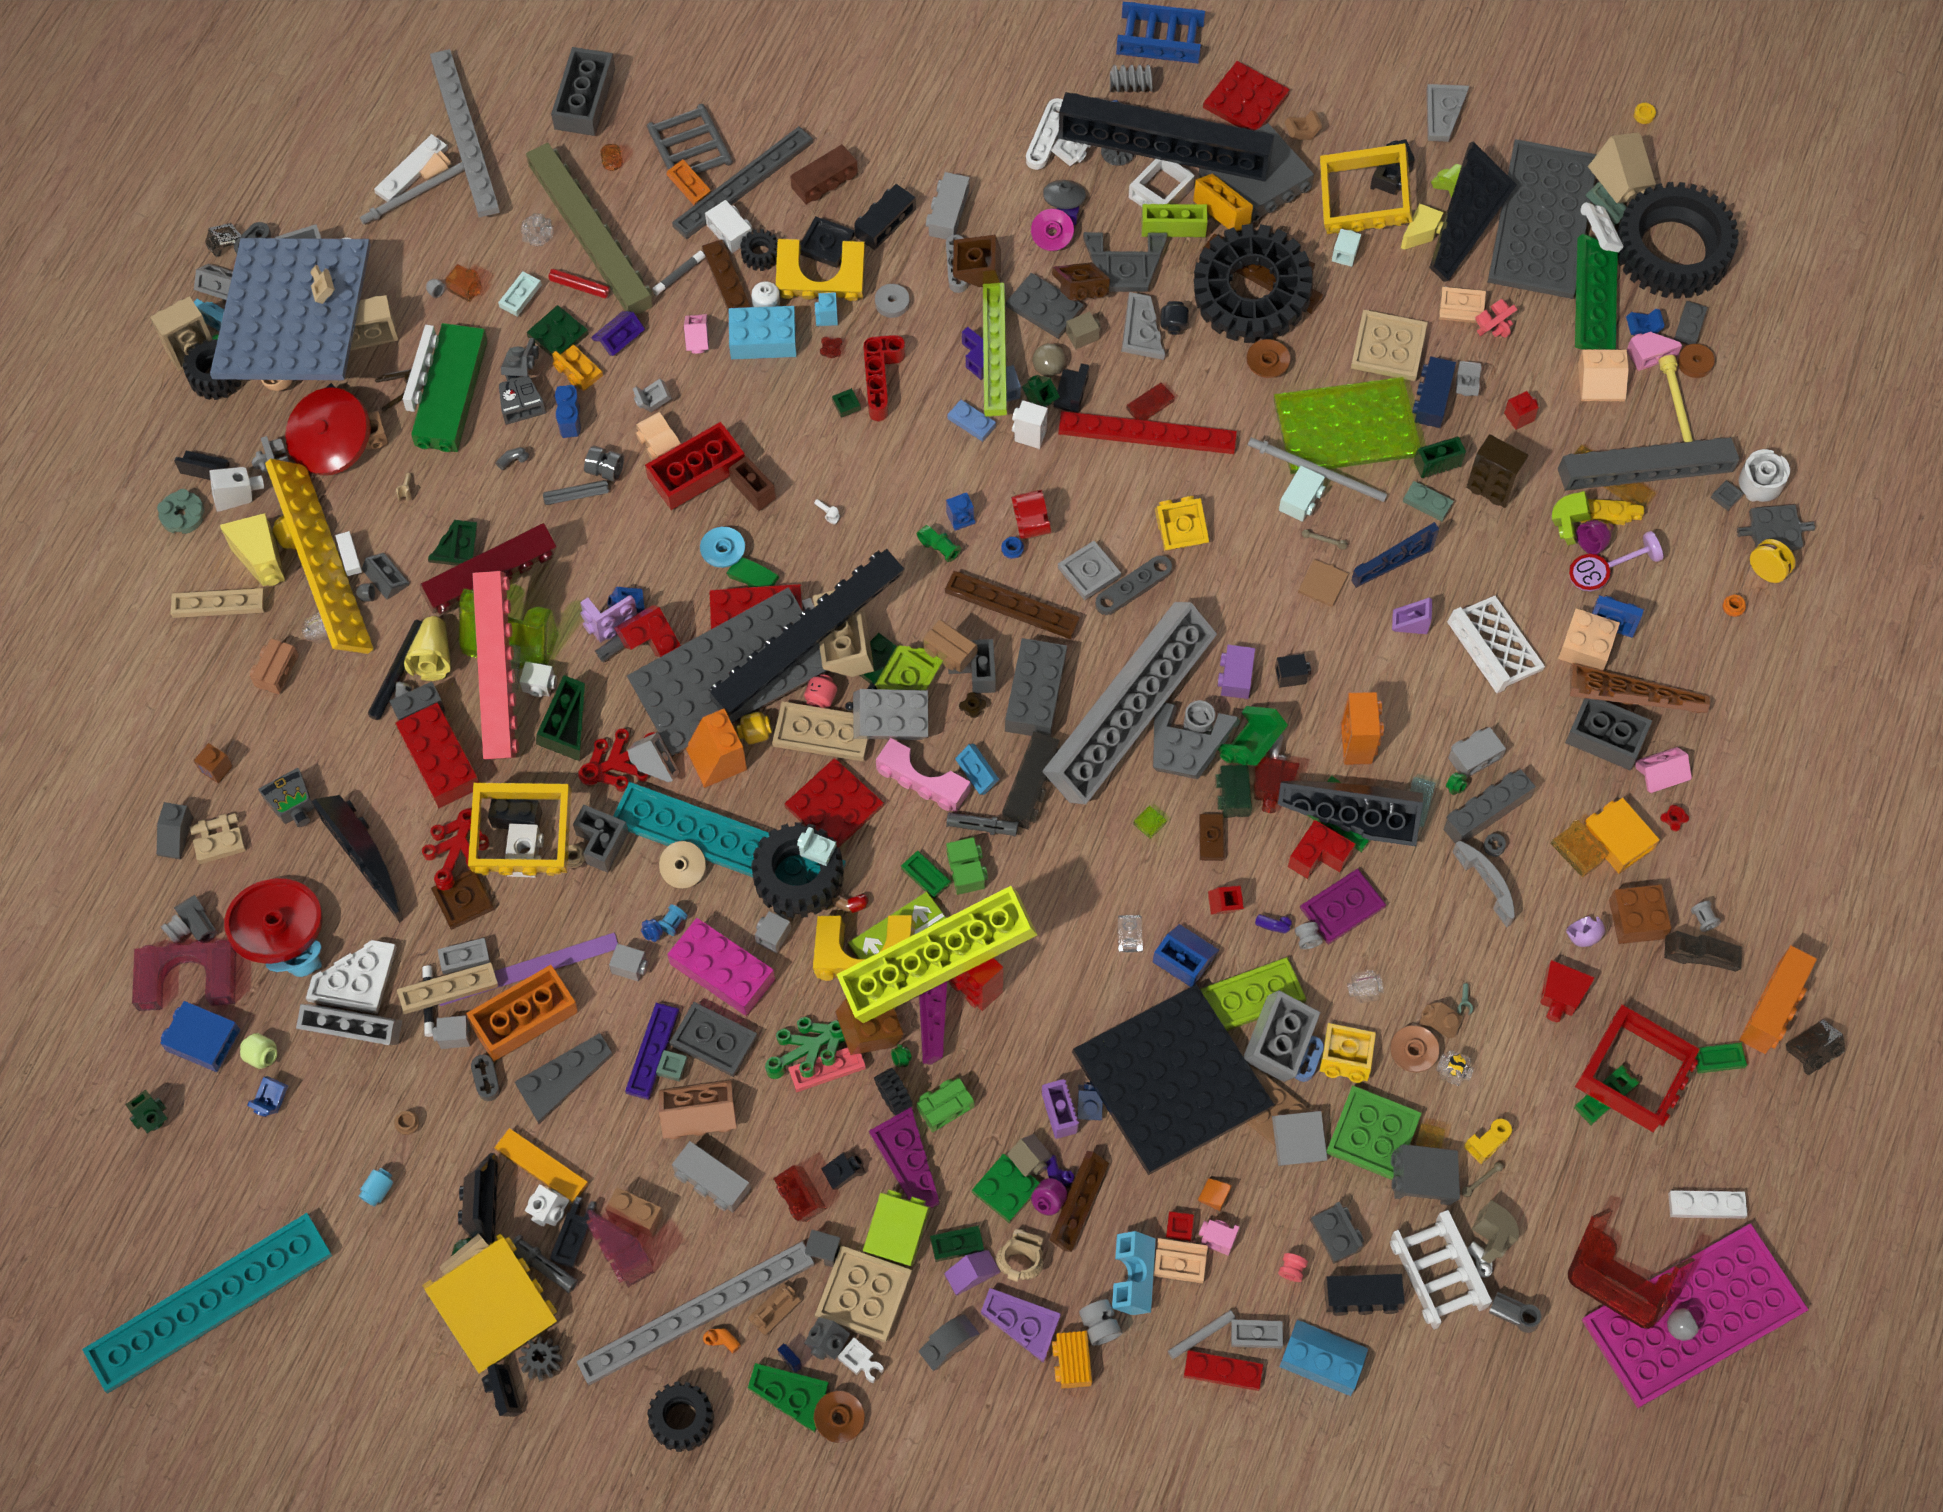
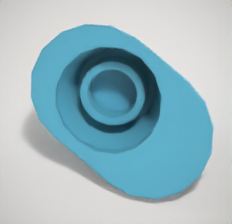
M315 940L306 951L297 957L284 962L265 964L266 968L275 972L288 971L296 977L307 976L321 968V961L318 956L321 951V944Z

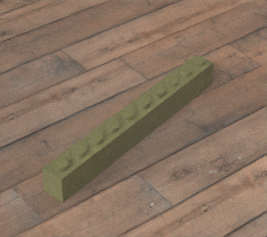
M546 143L527 152L528 166L623 309L638 315L652 308L651 298H653V293L648 285L644 286L642 276L638 270L634 271L632 268L633 265L627 254L623 255L619 241L617 239L613 240L610 228L607 224L603 225L600 213L597 209L593 210L588 195L586 193L582 194L578 180L576 178L572 179L570 176L571 171L566 163L562 164L560 161L561 157L557 149H552L550 144Z

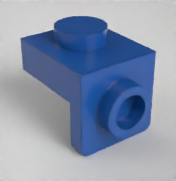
M1654 309L1649 315L1631 312L1626 316L1630 333L1634 336L1637 334L1643 335L1648 332L1657 334L1665 326L1660 309Z
M269 1076L263 1077L255 1099L250 1100L247 1106L253 1108V1112L257 1115L264 1117L278 1113L288 1085Z

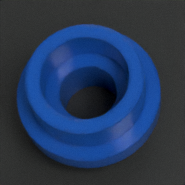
M1008 537L1003 541L1001 551L1005 557L1015 559L1022 555L1024 545L1017 537ZM1015 547L1016 550H1009V548Z
M655 919L642 922L641 932L647 940L658 941L663 934L659 923Z

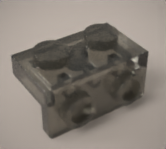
M1823 1019L1786 1043V1051L1802 1062L1804 1072L1810 1075L1845 1052L1844 1036Z

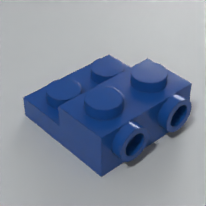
M1599 595L1592 614L1619 622L1617 633L1632 638L1644 609L1638 608L1634 604L1616 601L1612 597Z

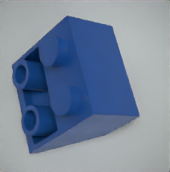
M1179 924L1166 935L1155 950L1153 963L1192 987L1198 982L1218 954L1219 949Z

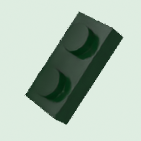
M979 1225L930 1236L935 1262L984 1251Z

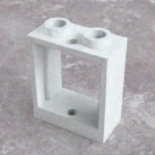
M1155 159L1130 184L1128 198L1141 207L1142 204H1178L1193 189L1195 175L1189 169L1183 168L1177 163ZM1160 169L1180 182L1165 199H1162L1145 187V184Z

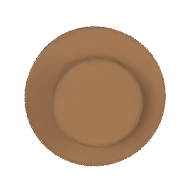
M409 1110L399 1113L394 1121L396 1130L402 1135L413 1134L420 1124L416 1113Z

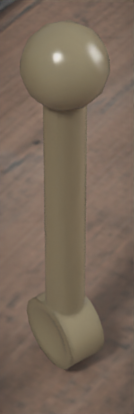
M1308 529L1302 531L1304 538L1311 537L1337 545L1342 550L1347 548L1348 543L1344 540L1336 541L1310 533Z
M1496 1162L1494 1168L1470 1187H1464L1462 1195L1470 1197L1475 1188L1497 1171H1502L1504 1168L1503 1164Z

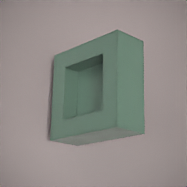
M664 1050L656 1071L657 1076L680 1082L688 1060L687 1056Z

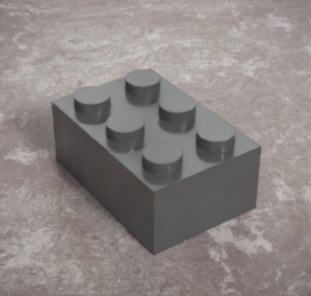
M1584 698L1565 743L1631 770L1652 720L1604 700Z

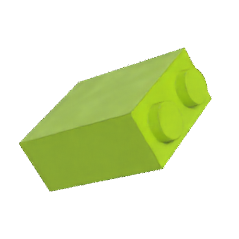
M888 1189L887 1193H880L863 1251L912 1266L931 1207L925 1206V1200L911 1197V1201L901 1198L902 1193Z

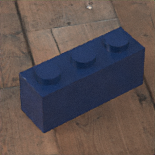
M1430 356L1428 365H1423L1421 377H1425L1424 383L1419 382L1416 395L1420 396V400H1415L1412 413L1416 414L1414 423L1436 428L1441 427L1456 362Z

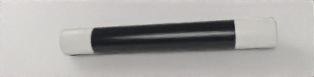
M423 966V982L431 980L432 966ZM433 1006L424 1008V1033L426 1037L433 1036Z

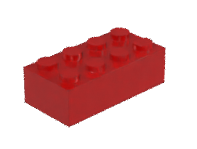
M720 421L645 464L647 478L670 510H673L730 477L729 468L744 458L745 453Z
M801 584L709 590L711 629L788 587L803 611Z
M438 703L395 722L399 734L438 809L473 792V784L479 783Z

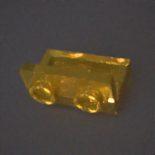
M1578 819L1574 820L1568 829L1555 837L1550 843L1582 878L1601 865L1609 854L1605 845L1598 841L1589 831L1588 827Z

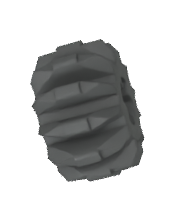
M538 1337L537 1344L529 1340L530 1348L522 1347L521 1351L525 1356L519 1357V1362L524 1364L521 1367L522 1372H529L528 1377L531 1380L537 1375L538 1380L543 1381L544 1374H547L549 1378H553L551 1370L559 1371L561 1368L556 1362L563 1360L562 1355L557 1354L561 1350L559 1345L553 1346V1340L550 1338L544 1343L543 1338ZM539 1355L544 1357L545 1361L543 1363L537 1360Z

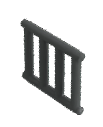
M699 104L697 109L656 124L650 122L647 124L648 131L668 170L675 165L674 163L682 159L685 160L715 148L718 149L721 156L692 166L691 168L696 174L722 164L731 165L733 163L704 104ZM700 116L705 123L663 140L659 134V131ZM707 132L710 133L713 139L671 156L666 148Z

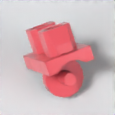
M1501 298L1490 306L1497 317L1493 319L1487 310L1475 317L1480 327L1477 330L1480 336L1494 326L1496 329L1492 334L1495 337L1501 335L1506 338L1511 334L1509 327L1513 325L1512 321L1508 320L1505 322L1503 320L1517 311L1515 305L1509 307Z

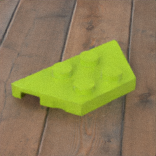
M899 645L896 647L875 686L880 690L926 691L943 660L937 656L935 658L929 656L924 648L915 649Z

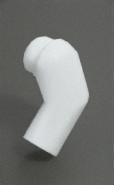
M1473 1241L1467 1250L1476 1258V1269L1479 1275L1484 1278L1489 1277L1493 1270L1492 1262L1489 1264L1481 1259L1484 1249Z

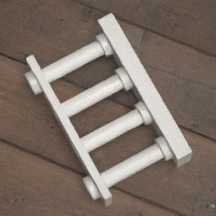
M1449 1210L1439 1213L1435 1226L1406 1238H1402L1399 1230L1393 1232L1390 1241L1393 1253L1399 1255L1423 1306L1422 1314L1427 1324L1431 1323L1433 1330L1440 1326V1317L1470 1304L1476 1305L1478 1310L1481 1311L1488 1308L1492 1303ZM1438 1235L1444 1237L1447 1243L1446 1249L1413 1262L1407 1249L1408 1247ZM1449 1258L1455 1260L1458 1266L1456 1272L1427 1284L1423 1283L1418 1273L1419 1270ZM1459 1281L1466 1283L1469 1289L1467 1295L1434 1307L1429 1293Z

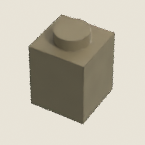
M1090 311L1066 321V334L1075 349L1099 340L1101 325L1097 318H1093Z
M1035 1134L1021 1138L1007 1154L1025 1177L1034 1173L1036 1175L1041 1174L1048 1167L1046 1163L1052 1157Z

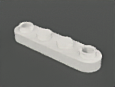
M1052 99L1047 104L1026 153V164L1031 169H1042L1052 152L1051 149L1058 138L1059 113L1056 111L1060 110L1063 99Z

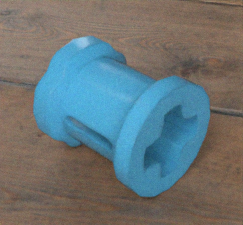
M670 904L668 913L658 923L665 933L675 936V930L682 920L687 919L688 915L679 907Z

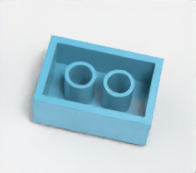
M794 306L729 308V348L731 360L796 357Z

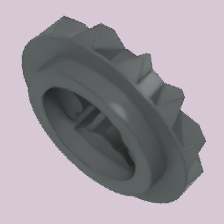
M1101 148L1103 159L1112 165H1125L1134 157V154L1119 152V155H1117L1115 150Z

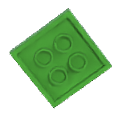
M1352 1085L1326 1153L1392 1180L1394 1170L1391 1165V1155L1401 1145H1410L1422 1113Z

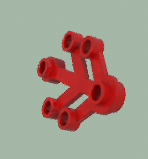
M621 728L615 732L616 739L608 760L601 764L599 763L602 754L608 752L609 746L605 739H597L595 741V749L590 762L584 764L578 772L579 779L583 784L592 786L601 782L615 786L616 790L624 792L629 784L628 779L625 776L615 777L605 774V772L611 769L634 775L642 782L649 779L650 775L640 776L638 775L640 771H638L635 765L626 763L630 761L628 751L620 754L623 745L630 739L626 729ZM655 732L646 734L644 738L655 734ZM621 734L626 735L624 739L618 738ZM600 744L605 745L603 749L597 748ZM588 773H594L593 777H586ZM620 781L626 782L624 786H618L617 784Z
M472 808L462 810L458 814L457 820L445 826L434 825L430 830L432 838L436 841L443 840L447 834L458 830L456 836L436 846L427 844L422 848L423 857L428 861L434 860L437 855L450 850L443 868L434 875V882L440 890H449L453 887L455 880L452 871L461 851L466 858L468 866L469 843L466 837L471 830V818L469 820L465 819L471 817ZM480 830L479 842L484 840L485 843L479 844V850L483 851L490 846L488 837L482 834ZM437 831H442V832H441L440 834H438V835L435 834V832H437Z

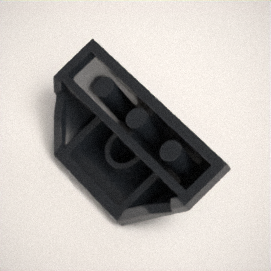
M495 1153L488 1154L464 1177V1186L459 1188V1199L463 1201L462 1210L458 1211V1224L462 1225L463 1230L470 1238H474L479 1233L488 1245L495 1242L499 1162Z

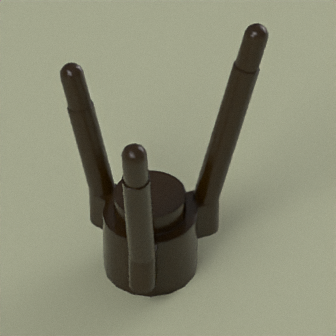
M412 369L383 374L381 378H376L375 382L379 383L404 378L407 386ZM404 393L383 406L382 411H386L401 401Z

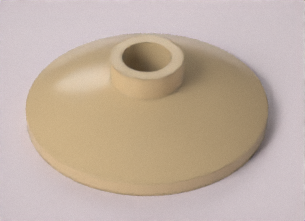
M679 841L672 843L663 851L659 861V869L663 879L669 885L684 889L696 885L702 879L706 869V860L698 846L690 842ZM679 860H682L684 862V867L682 869H679L677 867V862Z

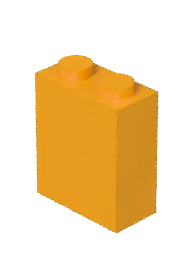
M1623 797L1617 802L1614 800L1610 801L1604 806V811L1600 814L1593 813L1585 820L1586 825L1582 831L1618 874L1653 851L1660 840Z

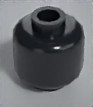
M1169 301L1167 305L1162 307L1161 327L1171 335H1179L1181 331L1187 329L1189 325V309L1184 306L1183 302Z

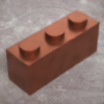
M841 144L790 175L791 188L807 205L858 174L857 160Z

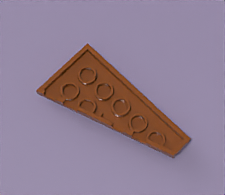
M1573 663L1571 668L1569 696L1621 702L1627 705L1638 704L1687 710L1694 713H1707L1710 706V698L1707 695Z

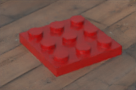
M1236 61L1203 102V108L1239 128L1255 131L1266 125L1288 97L1290 89Z
M834 758L788 799L784 806L806 827L808 824L816 825L817 831L820 829L825 830L828 833V838L833 837L837 843V848H839L882 809L884 803Z

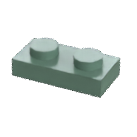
M1413 481L1403 498L1404 503L1443 522L1454 502Z

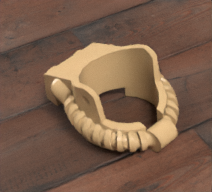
M1021 1229L1014 1230L1013 1238L1008 1240L1006 1245L1001 1247L996 1254L998 1268L1005 1275H1008L1007 1279L1018 1282L1019 1279L1029 1280V1278H1035L1040 1274L1044 1264L1042 1258L1044 1253L1041 1250L1044 1238L1036 1234L1027 1233ZM1022 1254L1031 1260L1033 1266L1019 1272L1011 1269L1006 1259L1011 1255Z

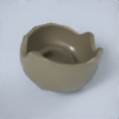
M1047 343L1038 347L1032 361L1035 370L1039 374L1052 376L1061 373L1066 365V356L1060 347Z

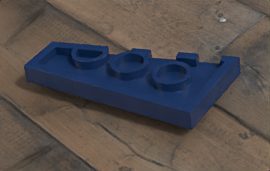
M1433 522L1367 563L1358 565L1354 569L1351 579L1354 586L1357 588L1433 551L1439 532L1436 523Z

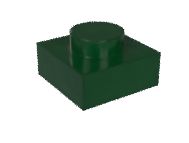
M852 388L832 396V402L841 418L861 410V405Z

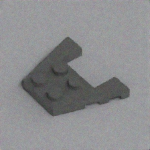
M1084 232L1083 240L1092 263L1110 278L1109 292H1148L1167 241V233H1148V252L1103 251V232Z
M1164 703L1154 715L1153 768L1159 772L1199 779L1214 759L1217 749L1221 744H1225L1229 738V733L1234 727L1236 728L1239 725L1240 720L1236 716L1218 713L1211 735L1173 728L1171 724L1177 707L1174 704Z

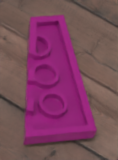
M947 981L919 995L923 1064L932 1065L943 1057Z
M912 1107L869 1130V1135L907 1199L911 1201V1197L925 1200V1206L931 1207L930 1209L939 1205V1198L927 1163Z

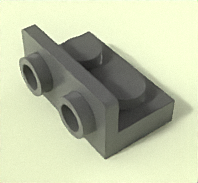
M535 338L529 339L526 349L520 346L509 348L501 366V375L528 377L530 370L534 369L535 359H538L539 347L535 346Z
M1340 1202L1335 1203L1332 1208L1310 1219L1333 1264L1360 1252L1364 1242L1361 1232L1358 1229H1354L1350 1222L1352 1217L1346 1206L1342 1207Z

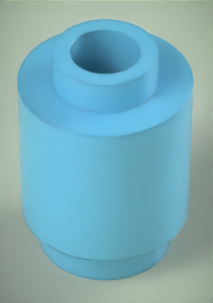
M382 1168L378 1171L373 1169L360 1188L361 1193L358 1197L375 1207L378 1202H382L394 1183L391 1180L392 1175Z

